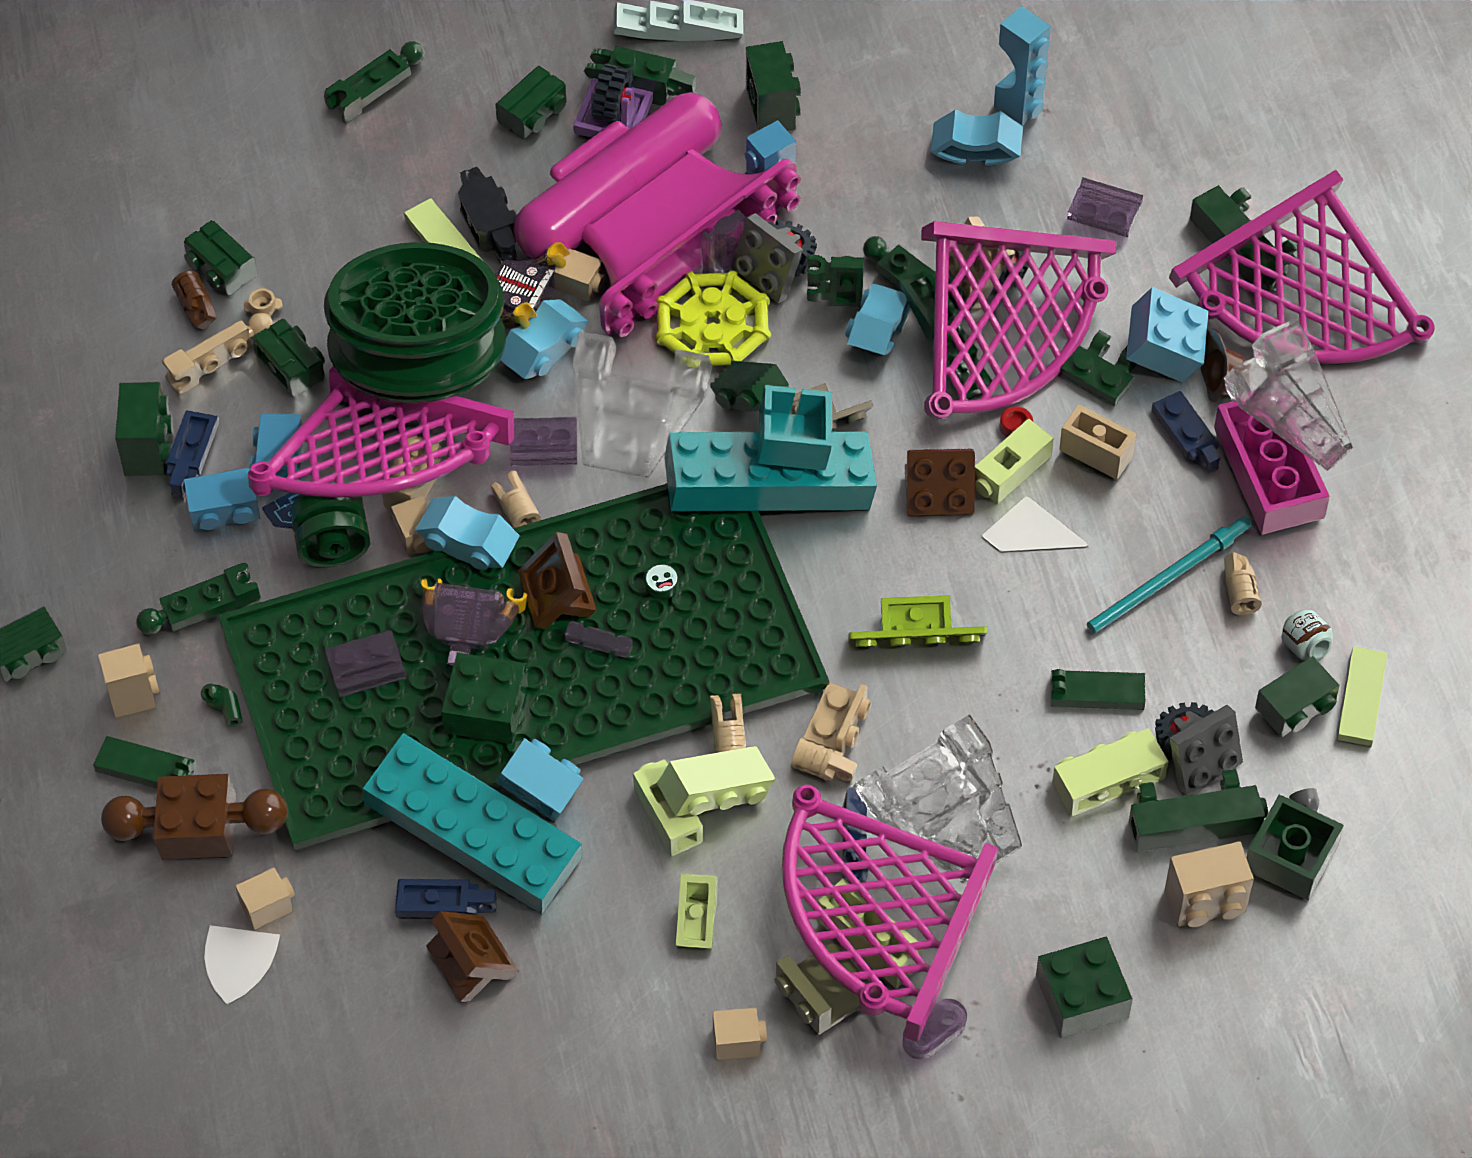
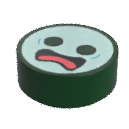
M664 563L651 566L645 573L646 591L652 597L658 599H666L673 596L679 588L677 570L671 565Z

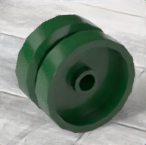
M301 495L293 502L290 508V515L295 533L298 558L305 564L326 568L342 566L358 560L368 551L371 541L368 525L365 521L366 515L362 496L318 497Z

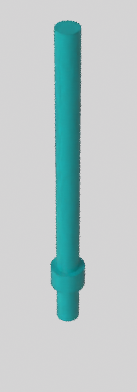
M1243 516L1227 528L1221 527L1213 532L1208 541L1088 621V629L1093 634L1097 633L1217 550H1225L1234 543L1233 539L1252 527L1250 519L1247 516Z

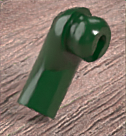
M212 683L203 686L201 689L202 700L208 705L223 711L226 726L237 727L242 724L243 720L239 701L234 691Z

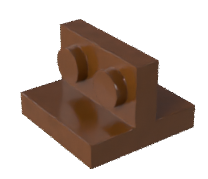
M556 532L518 570L536 628L547 629L561 614L589 618L596 611L579 554L573 553L567 534Z
M440 911L431 920L438 933L426 947L461 1002H470L492 979L511 980L519 972L484 916Z

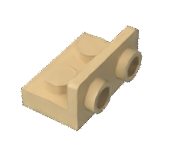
M829 682L803 738L806 741L841 752L843 757L846 748H853L859 732V728L856 726L859 719L865 720L869 713L871 700L867 699L868 686L861 684L856 692Z

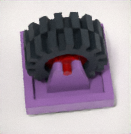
M604 64L598 79L593 78L573 125L574 133L594 137L616 121L622 122L628 129H631L646 118L653 101V92L633 88L631 84L633 72L631 69Z

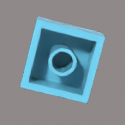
M1152 287L1131 307L1126 359L1183 383L1204 364L1208 310Z
M524 738L501 772L496 783L555 822L584 778L578 775L581 770L570 761L563 759L559 762L550 756L551 750L545 744L536 739L530 742Z

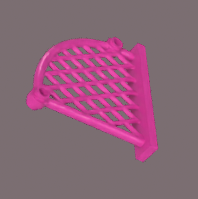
M1337 170L1332 171L1172 268L1169 279L1175 288L1188 281L1199 298L1197 306L1208 310V319L1217 318L1230 330L1253 345L1273 354L1297 361L1319 364H1342L1368 360L1393 352L1411 342L1425 343L1431 338L1435 330L1434 323L1428 316L1418 315L1335 192L1343 182V178ZM1317 203L1318 221L1302 215L1301 212ZM1326 205H1328L1345 230V234L1326 226ZM1295 216L1297 235L1281 228L1279 225ZM1304 223L1319 230V245L1304 239ZM1274 230L1275 248L1259 241L1258 238ZM1326 234L1341 240V255L1326 249ZM1282 236L1297 243V258L1282 252ZM1349 239L1352 240L1369 265L1368 268L1349 260ZM1252 243L1253 261L1237 254L1236 251ZM1304 247L1319 253L1320 269L1305 262ZM1260 249L1275 256L1276 272L1261 265ZM1230 256L1231 274L1216 268L1214 265ZM1327 257L1342 264V279L1327 273ZM1283 260L1298 267V282L1283 275ZM1238 262L1253 269L1254 285L1239 278ZM1349 268L1364 274L1365 290L1350 283ZM1207 269L1209 270L1210 290L1199 275ZM1305 270L1320 277V292L1305 286ZM1261 273L1276 280V295L1261 289ZM1372 273L1376 275L1393 300L1392 302L1372 294ZM1217 276L1232 283V298L1217 291ZM1327 281L1343 288V303L1328 296ZM1283 283L1298 290L1299 306L1284 299ZM1239 286L1254 293V308L1239 302ZM1350 291L1365 298V313L1350 307ZM1306 294L1321 301V316L1306 310ZM1261 297L1277 304V319L1262 312ZM1207 302H1212L1216 307H1210ZM1372 302L1388 309V324L1373 317ZM1225 303L1232 306V314L1225 308ZM1328 304L1343 311L1344 327L1329 320ZM1284 307L1299 314V329L1284 323ZM1396 307L1408 322L1406 331L1400 334L1395 329ZM1240 310L1255 317V330L1240 321ZM1351 315L1366 322V337L1351 331ZM1306 318L1322 325V340L1307 333ZM1262 320L1277 327L1278 341L1262 335ZM1373 325L1389 332L1392 338L1380 343L1375 342ZM1417 327H1421L1424 332L1419 331ZM1329 328L1344 335V350L1329 344ZM1285 331L1300 338V348L1285 344ZM1351 339H1354L1366 345L1367 347L1352 349ZM1307 341L1322 348V351L1307 349Z
M933 221L923 226L921 240L936 242L933 391L924 402L926 414L932 419L939 420L949 416L951 413L971 414L1004 408L1026 399L1053 380L1061 372V366L1076 348L1081 345L1089 329L1097 303L1103 301L1108 295V285L1100 277L1101 260L1116 254V241ZM957 244L974 246L966 261ZM982 247L999 249L991 263L986 258ZM949 250L952 251L961 268L951 284H948ZM1006 250L1023 251L1015 266ZM1030 252L1047 254L1039 269ZM1054 255L1071 256L1063 271ZM977 256L985 269L978 283L970 271V267ZM1078 257L1088 258L1087 274ZM1001 259L1010 273L1002 286L994 272ZM1025 262H1027L1034 275L1026 288L1018 274ZM1050 264L1058 277L1051 290H1049L1042 277ZM1074 267L1082 280L1075 293L1067 281V277ZM964 276L973 290L965 303L957 290ZM988 279L991 280L997 292L990 305L981 291ZM1013 281L1021 294L1014 308L1006 295ZM1037 284H1039L1045 296V300L1038 310L1030 297ZM1061 287H1063L1070 300L1062 312L1054 299ZM948 291L951 292L960 309L950 326L947 325ZM1080 297L1084 301L1082 307L1078 301ZM976 298L984 310V314L977 325L969 312ZM1000 301H1002L1009 314L1001 327L993 314ZM1025 303L1033 316L1026 329H1024L1018 317V313ZM1049 305L1057 318L1050 332L1042 319ZM1074 308L1079 318L1072 332L1066 319ZM963 318H965L972 331L964 344L956 331ZM988 320L996 333L989 346H987L980 333ZM1012 322L1020 335L1013 349L1005 336ZM1036 325H1038L1045 338L1037 351L1029 338ZM1060 328L1063 329L1068 339L1061 352L1053 340ZM947 333L950 334L959 350L949 367H946ZM975 339L983 352L976 366L968 354V350ZM1000 342L1008 355L1001 368H999L992 355ZM1024 344L1032 357L1025 371L1016 357ZM1049 347L1055 359L1045 368L1041 358ZM962 359L971 373L963 386L955 373ZM987 361L995 374L988 388L979 374ZM1011 364L1019 376V380L1012 390L1004 377ZM1037 366L1040 373L1029 381V376ZM946 375H949L959 394L958 400H952L951 396L946 393ZM975 381L983 396L977 400H966V394ZM998 384H1000L1004 394L991 397Z
M332 366L329 370L330 394L268 463L257 462L251 466L248 472L249 488L258 496H267L273 492V489L318 497H360L408 489L442 477L467 462L475 465L485 463L490 456L491 441L509 446L514 440V411L458 396L421 403L382 400L366 395L350 386ZM341 401L349 403V407L332 412ZM365 408L373 410V413L358 418L357 411ZM350 414L351 421L336 426L335 419ZM389 414L395 415L397 418L385 424H382L381 417ZM325 419L328 420L329 429L311 435ZM374 420V428L360 432L359 425ZM412 421L420 422L421 426L406 431V423ZM398 427L399 434L384 439L383 432ZM437 427L444 428V433L430 437L429 430ZM352 428V436L338 441V433ZM422 433V441L408 446L407 438ZM462 433L467 435L463 441L454 444V436ZM376 435L377 442L362 447L361 440ZM330 436V444L316 449V441ZM446 440L447 447L432 452L431 445ZM400 441L401 449L386 454V446ZM304 442H308L309 452L292 457ZM354 443L355 450L340 455L339 448ZM424 448V456L410 460L409 453ZM378 449L379 457L364 462V454ZM332 451V459L317 463V456ZM449 455V458L434 465V459ZM402 456V464L388 469L387 461ZM356 458L357 465L342 470V462ZM310 459V467L295 472V464ZM427 462L426 469L412 473L413 467ZM380 464L381 472L366 477V469ZM283 465H287V478L276 476V473ZM334 466L333 474L319 479V471ZM402 471H405V475H404V476H400V477H396V478H391V479H390V477H389V476H392V475H394V474H397V473H400V472H402ZM358 473L359 480L349 484L343 483L344 477ZM310 474L312 476V482L297 480Z
M803 785L793 793L792 808L794 813L787 828L782 857L783 888L795 927L819 964L835 980L859 997V1006L863 1012L876 1016L886 1011L907 1019L904 1038L918 1043L994 870L999 848L985 843L979 858H975L821 799L820 792L815 787ZM817 813L835 820L833 822L817 824L805 822L807 818ZM845 823L878 837L855 840L842 824ZM802 829L808 831L819 845L802 847L799 844ZM836 829L845 842L828 843L819 831ZM885 839L921 853L897 856ZM879 845L889 858L871 860L861 847ZM853 849L862 861L844 863L835 851ZM826 852L835 864L817 866L808 854ZM797 854L808 868L796 869ZM928 855L961 867L963 870L941 873L928 858ZM922 862L931 874L914 876L905 863ZM895 865L904 877L887 879L878 867ZM868 868L878 881L860 883L851 870ZM842 872L851 884L833 886L824 874ZM815 875L824 888L807 890L797 877ZM969 879L962 895L957 893L947 880ZM938 881L948 894L930 896L920 883ZM912 885L921 897L903 899L894 887ZM885 888L894 901L877 903L867 890ZM857 891L867 904L849 906L841 896V893ZM831 895L840 908L823 910L813 897ZM801 898L805 899L813 911L805 912ZM959 902L952 918L948 917L937 903ZM927 904L937 917L920 919L910 907ZM901 908L910 921L893 923L883 910ZM874 911L883 924L866 926L856 913ZM847 915L856 928L839 930L829 917ZM820 918L830 931L815 933L808 920ZM948 925L942 941H938L927 928V926ZM917 928L927 941L909 943L900 930ZM890 931L900 944L882 946L873 933ZM863 935L873 948L855 950L845 937ZM836 938L846 951L829 953L820 940ZM938 949L931 965L926 964L916 950ZM907 952L916 964L899 967L889 954ZM880 955L889 968L871 970L862 957ZM853 959L862 971L850 973L837 960ZM927 973L921 989L916 988L905 974ZM896 975L905 988L888 991L878 977ZM869 979L871 983L865 984L860 980ZM906 996L917 997L913 1006L894 999Z

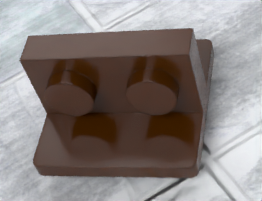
M974 449L907 451L905 481L907 486V514L909 516L963 515L975 512Z

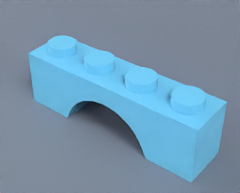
M1023 6L1019 7L1000 24L999 46L1006 52L1015 69L995 85L994 106L1022 126L1029 119L1036 118L1044 108L1043 99L1046 88L1045 79L1048 67L1047 59L1051 29L1049 24Z

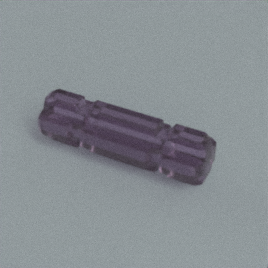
M576 622L568 624L565 632V639L568 642L575 644L584 642L583 646L606 653L615 651L614 655L623 658L628 657L632 650L631 638L622 635L616 638L614 637L615 633L590 626L585 629L583 624Z

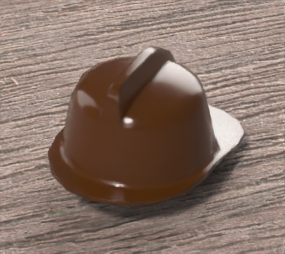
M1208 328L1204 364L1200 367L1207 387L1209 400L1217 402L1222 395L1246 392L1249 388V381L1244 357L1236 351L1225 348L1219 332L1214 328Z

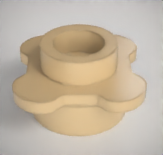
M266 288L254 290L250 294L249 300L243 304L244 311L247 313H265L268 316H271L275 311L281 310L283 306L282 300L275 298L274 293Z

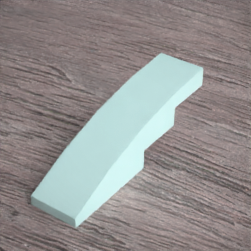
M650 0L647 8L617 2L614 8L613 34L669 41H713L742 38L743 10L694 0H683L680 6Z

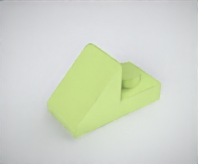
M681 873L676 946L712 949L715 910L717 907V876Z

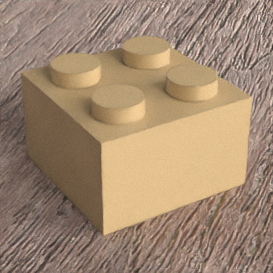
M1241 842L1171 857L1164 891L1177 928L1187 925L1189 927H1199L1209 920L1222 917L1226 920L1234 919L1246 912L1254 878Z

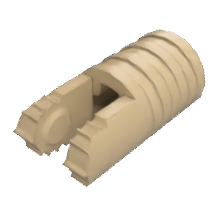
M516 470L507 474L508 480L514 488L513 490L506 493L498 482L490 485L512 528L541 520Z
M732 694L730 701L732 721H723L722 701L719 695L710 696L715 753L746 748L741 694Z

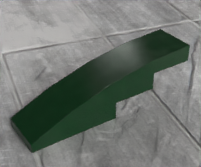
M927 269L902 280L900 285L929 345L934 350L935 277L930 269ZM948 297L947 325L950 326L958 311ZM961 321L956 331L964 344L969 336L962 327ZM947 333L946 367H949L959 350L950 334ZM973 343L968 350V354L976 366L979 362L977 358L978 349ZM963 359L955 370L962 386L971 374ZM983 367L979 374L988 388L992 379ZM975 381L966 394V400L981 394Z

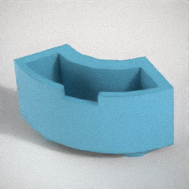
M955 109L934 122L930 152L947 161L966 165V160L986 161L985 166L1006 163L1020 157L1023 126L1001 111L992 115L974 116Z
M872 283L870 290L866 289L861 300V310L857 312L855 319L851 318L848 322L845 336L849 338L847 344L882 355L889 354L895 345V342L890 341L894 331H902L911 308L905 294Z
M561 299L542 301L536 311L537 317L528 320L530 322L528 328L523 329L519 326L511 329L506 338L505 349L500 361L524 379L537 375L544 376L571 347H576L584 338L585 332L583 330L589 320Z
M456 496L433 498L415 529L425 539V544L430 549L443 551L459 560L470 563L479 570H486L488 567L503 568L520 536L499 514H488L478 511L463 503Z

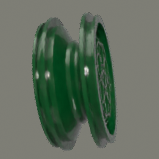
M410 242L388 245L368 251L345 264L333 277L326 292L324 314L330 327L327 336V350L330 361L339 375L350 386L378 399L403 403H421L442 400L462 394L487 379L497 367L506 345V332L500 318L504 308L502 286L492 269L484 261L465 250L453 246L427 242Z

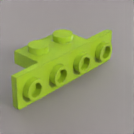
M950 595L881 598L882 631L849 632L848 642L856 641V647L877 646V640H890L891 646L911 645V639L925 638V644L946 643V637H959L960 643L980 642V636L988 634V626L952 628Z

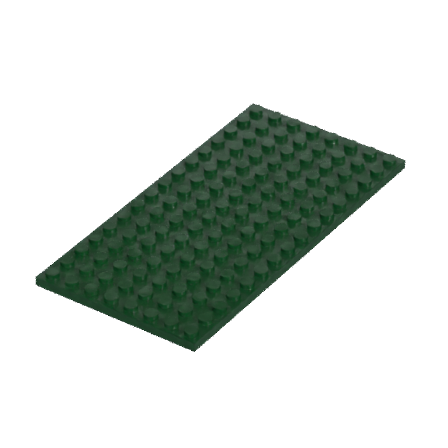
M666 483L513 528L520 536L503 568L488 567L486 570H479L470 563L459 560L443 551H434L219 614L220 624L274 790L284 798L287 804L288 815L285 824L294 851L391 822L390 819L364 804L363 787L403 733L496 790L502 788L496 782L524 738L530 742L536 739L545 744L551 750L549 755L559 762L566 759L574 765H578L712 724L710 696L719 695L722 701L723 720L732 718L730 706L732 694H741L742 711L745 714L826 689L830 682L759 512L671 511L668 484ZM556 532L567 534L573 553L579 554L596 611L589 618L561 614L547 629L536 628L526 600V608L523 612L513 613L507 623H502L500 617L506 609L507 590L514 589V599H520L524 594L518 570ZM664 563L671 565L677 570L679 588L673 596L666 599H658L652 597L646 591L645 573L653 565ZM423 579H427L428 587L436 586L438 579H441L443 589L502 597L501 604H498L494 611L496 619L492 623H485L482 615L486 610H492L494 603H482V647L446 642L455 615L447 618L442 614V608L446 605L444 596L434 602L431 613L425 612L426 599L424 598L421 584ZM448 597V604H452L457 612L460 600ZM454 652L526 663L528 686L513 744L444 733L441 712L454 666L452 665Z

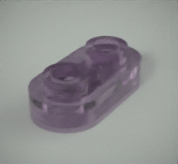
M943 999L935 1003L920 1036V1039L926 1041L927 1044L925 1046H917L914 1043L915 1041L904 1038V1029L902 1038L904 1051L910 1057L919 1060L930 1058L965 1030L967 1023L965 1007L954 999ZM945 1018H950L954 1021V1023L952 1025H946L942 1022V1020Z

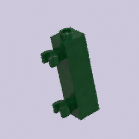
M1218 185L1192 200L1190 220L1213 244L1251 221L1244 214L1250 207L1246 201L1251 199V195L1243 187L1236 190L1229 197ZM1264 235L1258 238L1259 241L1274 247ZM1289 239L1282 243V252L1295 257L1293 253L1297 251V245ZM1253 244L1246 245L1236 251V253L1253 261ZM1260 249L1261 265L1276 272L1275 256ZM1228 256L1225 259L1231 264V257ZM1283 260V275L1287 276L1288 266L1291 263ZM1238 262L1241 277L1246 282L1254 285L1253 269ZM1261 273V289L1268 292L1276 291V280Z
M1236 769L1222 771L1223 780H1220L1221 791L1157 800L1153 782L1139 784L1140 793H1137L1139 803L1131 804L1128 821L1136 852L1256 834L1268 815L1266 799L1264 797L1260 798L1256 785L1240 787Z

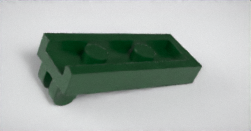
M1051 670L1050 707L1145 709V673Z
M110 736L105 737L93 764L95 772L156 789L158 777L187 776L194 772L196 768L194 759Z

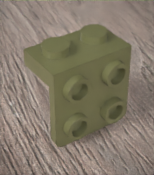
M830 943L825 946L829 953L843 952L836 943ZM789 955L776 962V978L774 980L777 988L785 997H789L796 1006L802 1020L806 1024H810L818 1035L860 1009L859 997L835 980L813 955L798 965L794 963ZM850 959L837 960L850 973L860 972ZM866 979L860 980L865 984L869 983Z

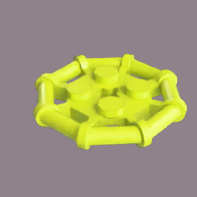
M732 270L729 273L694 274L693 271L685 273L684 279L665 295L658 296L655 301L658 303L657 334L655 335L657 343L661 346H666L687 363V367L695 369L697 366L731 365V361H742L762 343H767L771 337L768 325V305L770 304V299L767 294L758 292L741 279L737 272ZM703 286H724L722 291L715 287L707 288L704 291L700 289ZM733 289L749 301L742 304L731 295ZM689 290L693 294L683 305L675 303ZM755 313L754 327L746 325L745 316ZM670 315L680 318V327L670 328ZM716 317L719 324L712 322L708 325L706 324L707 318ZM743 337L747 338L739 347L733 348ZM684 339L686 342L692 345L694 349L691 350L679 340ZM709 348H718V352L724 351V353L703 352H709Z

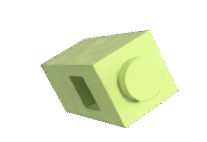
M1027 419L975 465V489L983 497H989L996 504H999L1052 456L1054 438L1033 421Z
M663 759L657 763L651 762L641 766L638 771L633 773V782L636 795L672 857L703 843V825L697 815L675 816L657 784L668 765L666 760Z

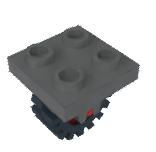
M755 213L746 219L731 268L779 304L787 299L793 278L799 277L801 273L803 275L806 274L810 269L808 267V256L815 254L817 248L815 236H810L811 232L808 229L802 231L803 226L800 224L794 227L791 221L783 224L782 220H776L774 224L772 221L766 222Z
M1184 702L1179 703V709H1176L1173 705L1168 707L1169 714L1163 711L1160 714V719H1156L1155 732L1157 743L1167 760L1170 761L1172 759L1178 789L1186 796L1221 776L1222 771L1232 770L1243 763L1236 712L1228 705L1214 712L1212 709L1208 711V706L1204 704L1198 708L1197 702H1191L1190 707H1186Z

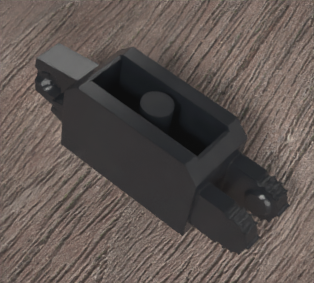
M478 167L460 172L462 183L458 191L461 206L460 213L478 250L484 252L493 250L500 263H513L517 258L515 250L516 240L513 232L516 213L514 210L509 211L507 207L508 200L503 187H497L493 177H485Z

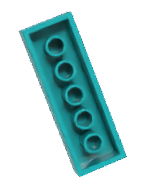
M669 432L664 461L671 511L870 510L877 482L868 432H832V449L826 470L758 464V439L760 435L758 432Z
M404 733L363 787L364 804L540 914L544 913L582 858V843Z

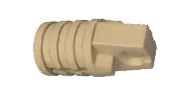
M1232 552L1224 558L1225 584L1231 610L1237 615H1249L1258 611L1262 606L1256 576L1252 566L1249 564L1248 558Z
M801 738L794 752L791 768L800 769V771L819 776V778L832 781V779L851 783L856 772L857 763L842 757L843 753L825 748L823 745H817L814 742Z

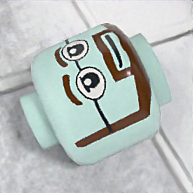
M1302 610L1291 614L1286 619L1281 637L1283 643L1301 660L1305 661L1312 656L1318 660L1330 651L1333 631L1313 610Z

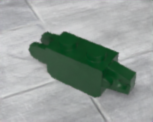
M615 46L614 51L594 48L590 55L594 63H588L583 71L589 79H598L604 64L631 69L633 72V81L631 83L633 88L653 92L652 104L659 106L667 103L670 96L694 93L696 89V76L676 68L675 59Z

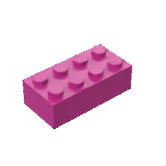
M1281 389L1218 405L1214 430L1261 535L1324 519L1330 495Z

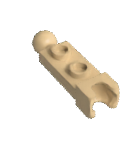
M265 313L254 314L249 318L248 326L240 320L186 352L179 349L162 360L163 365L169 370L165 378L178 394L187 392L199 385L198 379L200 377L213 373L219 366L233 358L242 356L247 350L252 348L251 338L265 328H270V325L273 324L271 317Z

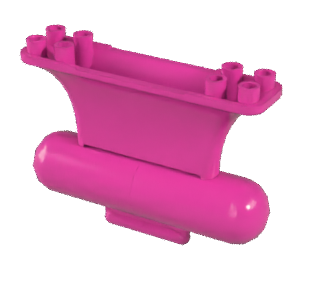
M690 92L675 96L631 129H628L620 121L611 123L552 166L550 175L557 183L525 205L516 215L513 228L515 240L525 255L538 262L548 258L547 250L556 242H561L567 249L572 250L585 242L599 256L611 282V287L603 294L599 303L601 327L609 335L617 333L620 337H625L632 331L634 327L633 320L638 316L642 315L645 319L652 317L658 309V303L655 302L657 297L665 295L684 279L685 273L691 271L694 273L741 238L747 217L756 213L766 222L772 221L775 223L778 217L776 213L784 207L787 211H792L801 201V196L796 193L801 177L797 174L796 164L789 159H783L761 173L739 174L726 170L702 156L718 141L722 122L714 104L699 94Z

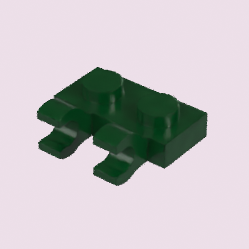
M820 255L808 256V267L818 268L817 270L810 269L807 271V287L818 288L807 289L808 301L830 300V306L861 307L864 258L852 256L831 257V262H827Z
M1099 330L1093 337L1088 349L1080 345L1061 366L1060 375L1116 406L1133 385L1134 376L1129 373L1135 368L1137 363L1126 359L1127 346L1121 352L1115 365L1103 359L1102 357L1110 348L1107 342L1111 336Z

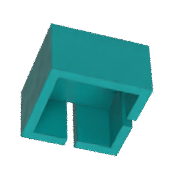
M765 385L759 407L758 464L826 470L832 449V392L802 389L795 415L790 414L795 397V388Z

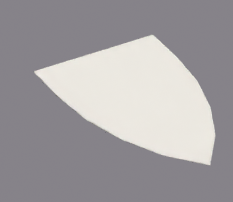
M210 925L204 955L206 971L214 990L227 1005L248 993L261 981L274 959L280 938L279 934Z

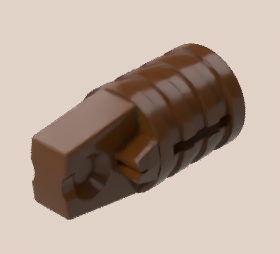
M190 270L177 275L171 285L184 312L196 328L205 330L217 317L211 298L199 274L196 271Z

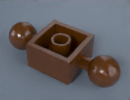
M229 774L158 777L156 806L144 807L134 797L118 796L105 805L101 815V822L105 832L113 839L119 841L133 840L145 828L154 827L153 840L162 860L232 857L234 823H245L249 829L258 834H271L284 825L288 815V808L284 798L278 792L271 789L256 790L244 802H236V792Z

